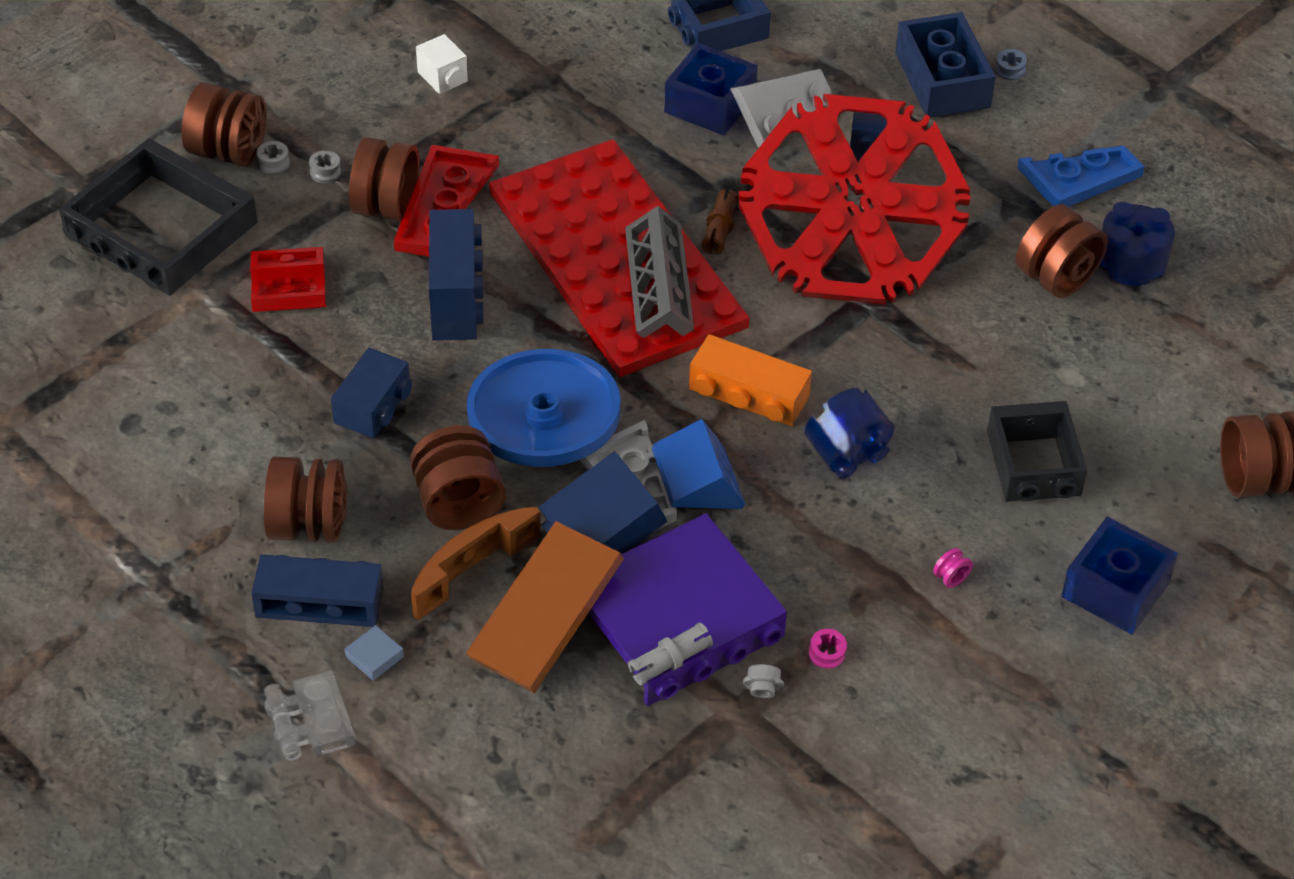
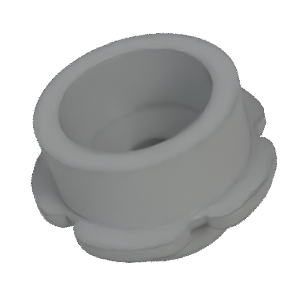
M759 664L750 666L747 677L743 679V684L750 690V694L758 698H772L775 696V692L780 691L784 687V681L780 679L781 670L771 665Z

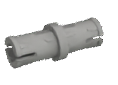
M699 622L673 639L666 637L660 640L658 647L634 660H630L628 662L630 672L638 671L647 666L645 670L633 676L635 681L642 686L669 668L676 670L682 667L684 660L713 646L711 635L702 637L694 642L695 638L708 632L707 628Z

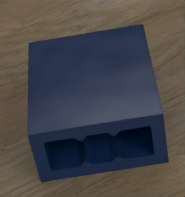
M613 451L538 507L546 519L541 524L546 533L549 532L555 521L621 554L633 548L668 522L659 504L616 451Z

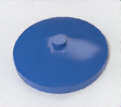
M559 349L527 350L496 361L475 379L467 397L469 426L484 433L489 440L493 455L511 463L531 467L559 466L591 455L612 437L618 426L621 414L619 388L612 375L599 363L584 355Z

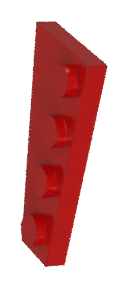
M431 145L394 238V251L429 257L430 210L466 209L499 167V155Z

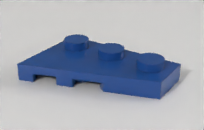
M1125 146L1084 150L1082 156L1066 158L1063 157L1062 153L1049 154L1048 160L1033 161L1031 157L1019 158L1017 169L1052 206L1064 204L1068 207L1143 177L1145 168Z

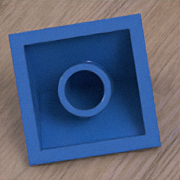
M703 419L654 443L652 451L672 507L743 509L745 502L725 447Z

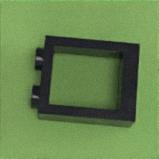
M1067 401L991 407L987 434L1006 502L1082 496L1087 468ZM1056 439L1064 468L1015 472L1007 442Z

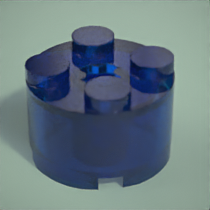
M1127 202L1116 203L1103 221L1101 231L1107 234L1108 246L1099 267L1102 268L1103 266L1108 270L1109 277L1114 281L1132 286L1146 285L1150 283V279L1158 275L1159 278L1162 277L1167 270L1175 238V229L1170 221V213L1163 208H1152Z
M859 388L845 390L830 398L822 405L825 412L818 419L812 415L805 426L804 434L829 469L839 479L851 476L857 470L859 464L868 460L871 463H877L885 458L890 451L887 444L895 430L893 423L867 390H864V393H862Z

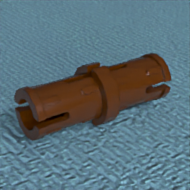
M726 189L719 191L714 209L708 213L706 219L707 230L701 243L702 248L707 253L711 254L714 244L717 243L715 254H720L724 250L727 234L733 230L735 224L733 216L739 203V196L732 190H729L727 200H724Z

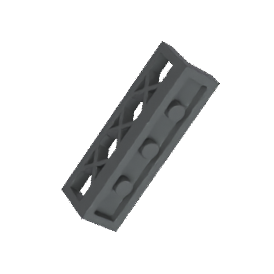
M657 206L625 227L636 333L645 338L660 327L668 324L684 336L694 330L682 227L677 220ZM649 228L642 242H639L638 234ZM648 252H652V256L645 268H642V263ZM651 278H655L649 293L645 294V289ZM654 305H658L659 313L648 319L647 317Z

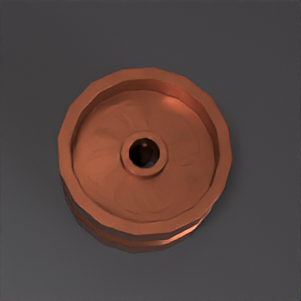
M364 137L360 141L353 160L349 183V201L353 213L374 216L380 209L383 218L402 221L419 178V151L417 146L395 142L389 149L386 140Z
M1064 204L1053 206L1044 212L1023 236L1015 259L1017 268L1031 279L1040 280L1041 286L1055 297L1060 299L1069 297L1081 289L1100 266L1108 246L1107 234L1095 225L1084 222L1083 217Z

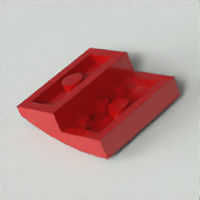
M324 247L251 251L252 312L326 307Z

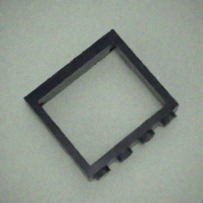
M150 138L59 208L63 225L62 230L68 239L73 242H79L91 249L96 256L108 259L123 272H130L142 279L149 287L157 288L169 296L258 223L254 196ZM150 176L155 177L222 215L166 263L94 222Z

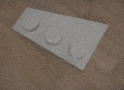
M643 420L612 435L600 449L580 459V461L589 470L613 451H616L659 504L668 521L654 531L656 532L677 521V509L670 504L652 451L653 445L648 435V427L646 421Z

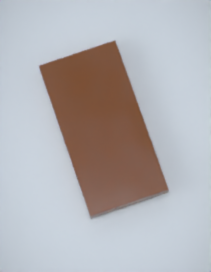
M555 521L466 652L467 656L474 662L535 693L623 562V556L620 552Z

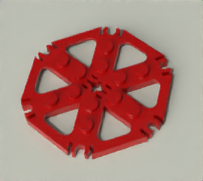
M823 94V101L819 96L813 98L816 110L812 112L806 111L801 102L797 103L798 118L793 113L791 107L742 168L741 183L753 186V189L750 191H739V208L772 277L780 267L777 278L778 282L782 283L785 277L789 275L795 276L798 280L793 285L794 293L800 292L804 287V283H808L807 287L802 291L801 297L886 305L887 300L883 296L882 291L886 290V297L891 303L896 302L897 296L893 290L896 286L904 287L908 296L913 295V282L919 291L965 231L969 218V213L959 212L956 206H969L971 198L970 188L935 120L929 129L927 127L930 116L927 114L919 122L912 121L910 117L915 109V106L912 104L906 107L903 115L899 114L905 108L906 101ZM823 101L826 103L827 107H823ZM846 111L879 114L887 121L884 130L859 162H857L837 121L838 116ZM797 132L802 134L821 175L775 171L770 168L768 161L789 134ZM919 145H927L932 148L946 175V181L941 186L894 183L891 181ZM848 186L855 195L862 194V197H860V209L853 201L846 202L848 199ZM765 209L817 214L794 245L787 249L780 248L775 244L762 217ZM887 221L940 226L941 235L921 260L916 262L909 261L904 256ZM850 234L871 275V279L866 283L831 281L825 279L821 273Z

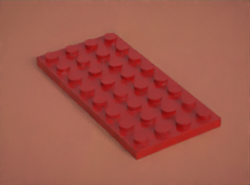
M614 139L489 182V193L619 378L702 346L708 334L724 338L749 328L750 317L682 230L694 330L682 336L668 324H665L645 338L636 333L625 227L657 206L670 216L672 215ZM649 228L638 234L639 242H642ZM648 252L642 263V268H645L652 256V252ZM651 278L645 289V294L649 293L655 278ZM654 305L647 317L648 319L659 313L658 305Z

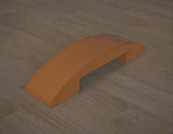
M536 507L507 511L467 528L448 541L427 562L411 590L413 616L419 621L449 600L448 583L500 547L509 556H512L540 537V511Z

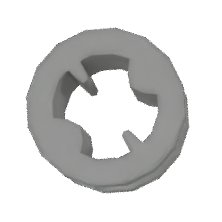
M269 141L258 147V165L263 173L277 175L289 168L288 148L284 143Z
M319 151L309 158L310 176L314 181L330 183L337 180L341 175L340 157L338 154L332 151Z

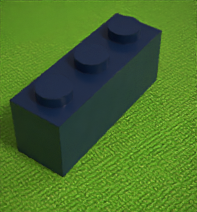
M261 554L251 592L255 618L374 627L377 625L384 589L381 564L366 561L349 562L326 558L312 559L290 557L287 555Z

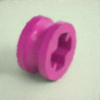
M953 548L940 557L934 566L933 573L937 578H943V583L947 588H953L961 584L968 577L973 569V562L969 558H963V552L959 548Z
M827 628L814 633L809 647L811 661L821 668L830 669L839 666L845 659L847 650L845 637L840 632ZM828 644V648L831 645L835 646V653L830 655L828 650L825 653L821 652V645Z

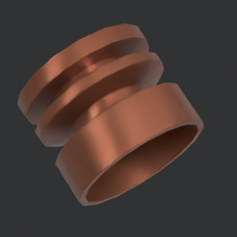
M203 82L197 85L188 99L182 121L181 136L186 152L212 159L218 155L219 159L223 162H233L236 165L246 167L250 165L257 156V149L263 142L266 129L267 110L263 97L251 93L246 94V92L238 90L231 93L228 88Z
M1294 411L1282 412L1281 414L1268 413L1263 418V421L1258 415L1231 416L1224 421L1220 438V457L1223 476L1233 496L1238 498L1262 496L1269 488L1273 493L1283 494L1286 491L1294 493Z
M462 425L440 428L426 435L414 446L410 455V466L415 476L416 486L420 489V498L426 517L433 525L445 530H463L494 516L500 511L506 500V490L499 469L495 465V457L491 452L489 440L481 430Z
M277 456L271 458L264 493V526L268 540L295 541L299 535L302 523H305L310 542H317L319 540L322 525L326 543H337L339 541L342 524L346 517L348 489L342 460L331 459L325 475L323 460L314 459L309 475L305 476L300 458Z

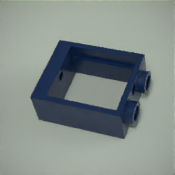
M671 0V6L668 7L670 23L678 28L685 46H690L697 58L769 39L771 12L762 0ZM733 5L739 14L738 16L704 25L701 24L696 14Z

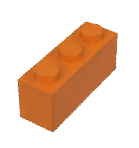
M708 334L690 363L689 389L703 396H709L737 408L762 415L772 421L793 426L810 396L812 371Z

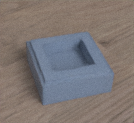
M376 625L345 648L346 658L373 681L404 657L403 648Z

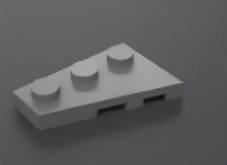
M821 69L730 88L758 148L791 107L793 113L798 118L797 103L801 102L806 111L812 112L816 110L813 104L815 96H819L823 101V94H832Z

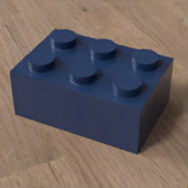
M963 12L899 22L895 53L925 115L927 114L931 118L991 108L996 76Z
M474 209L430 210L429 300L432 341L477 340V324H484L483 302H477V299L484 298L483 276H476V272H483V250H476V246H482V224H474Z

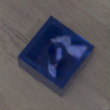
M697 43L665 81L664 113L725 136L742 114L730 88L757 83L758 65Z
M1107 516L1068 567L1061 597L1133 635L1169 585L1178 553Z

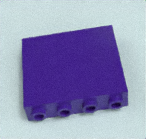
M707 513L621 554L624 558L623 562L589 611V615L627 665L630 660H634L658 647V642L666 637L673 639L699 622L707 628L708 632L695 638L694 642L702 637L711 635L713 646L684 660L682 667L676 670L669 668L643 685L644 703L647 706L659 700H667L673 697L680 689L694 682H702L708 679L715 671L729 664L740 663L748 654L764 646H773L785 636L787 618L785 608ZM647 666L641 668L638 671L635 670L633 671V673L636 675L641 671L645 670Z

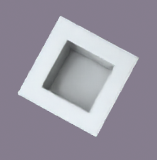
M445 34L416 46L418 73L439 94L468 82L466 55Z

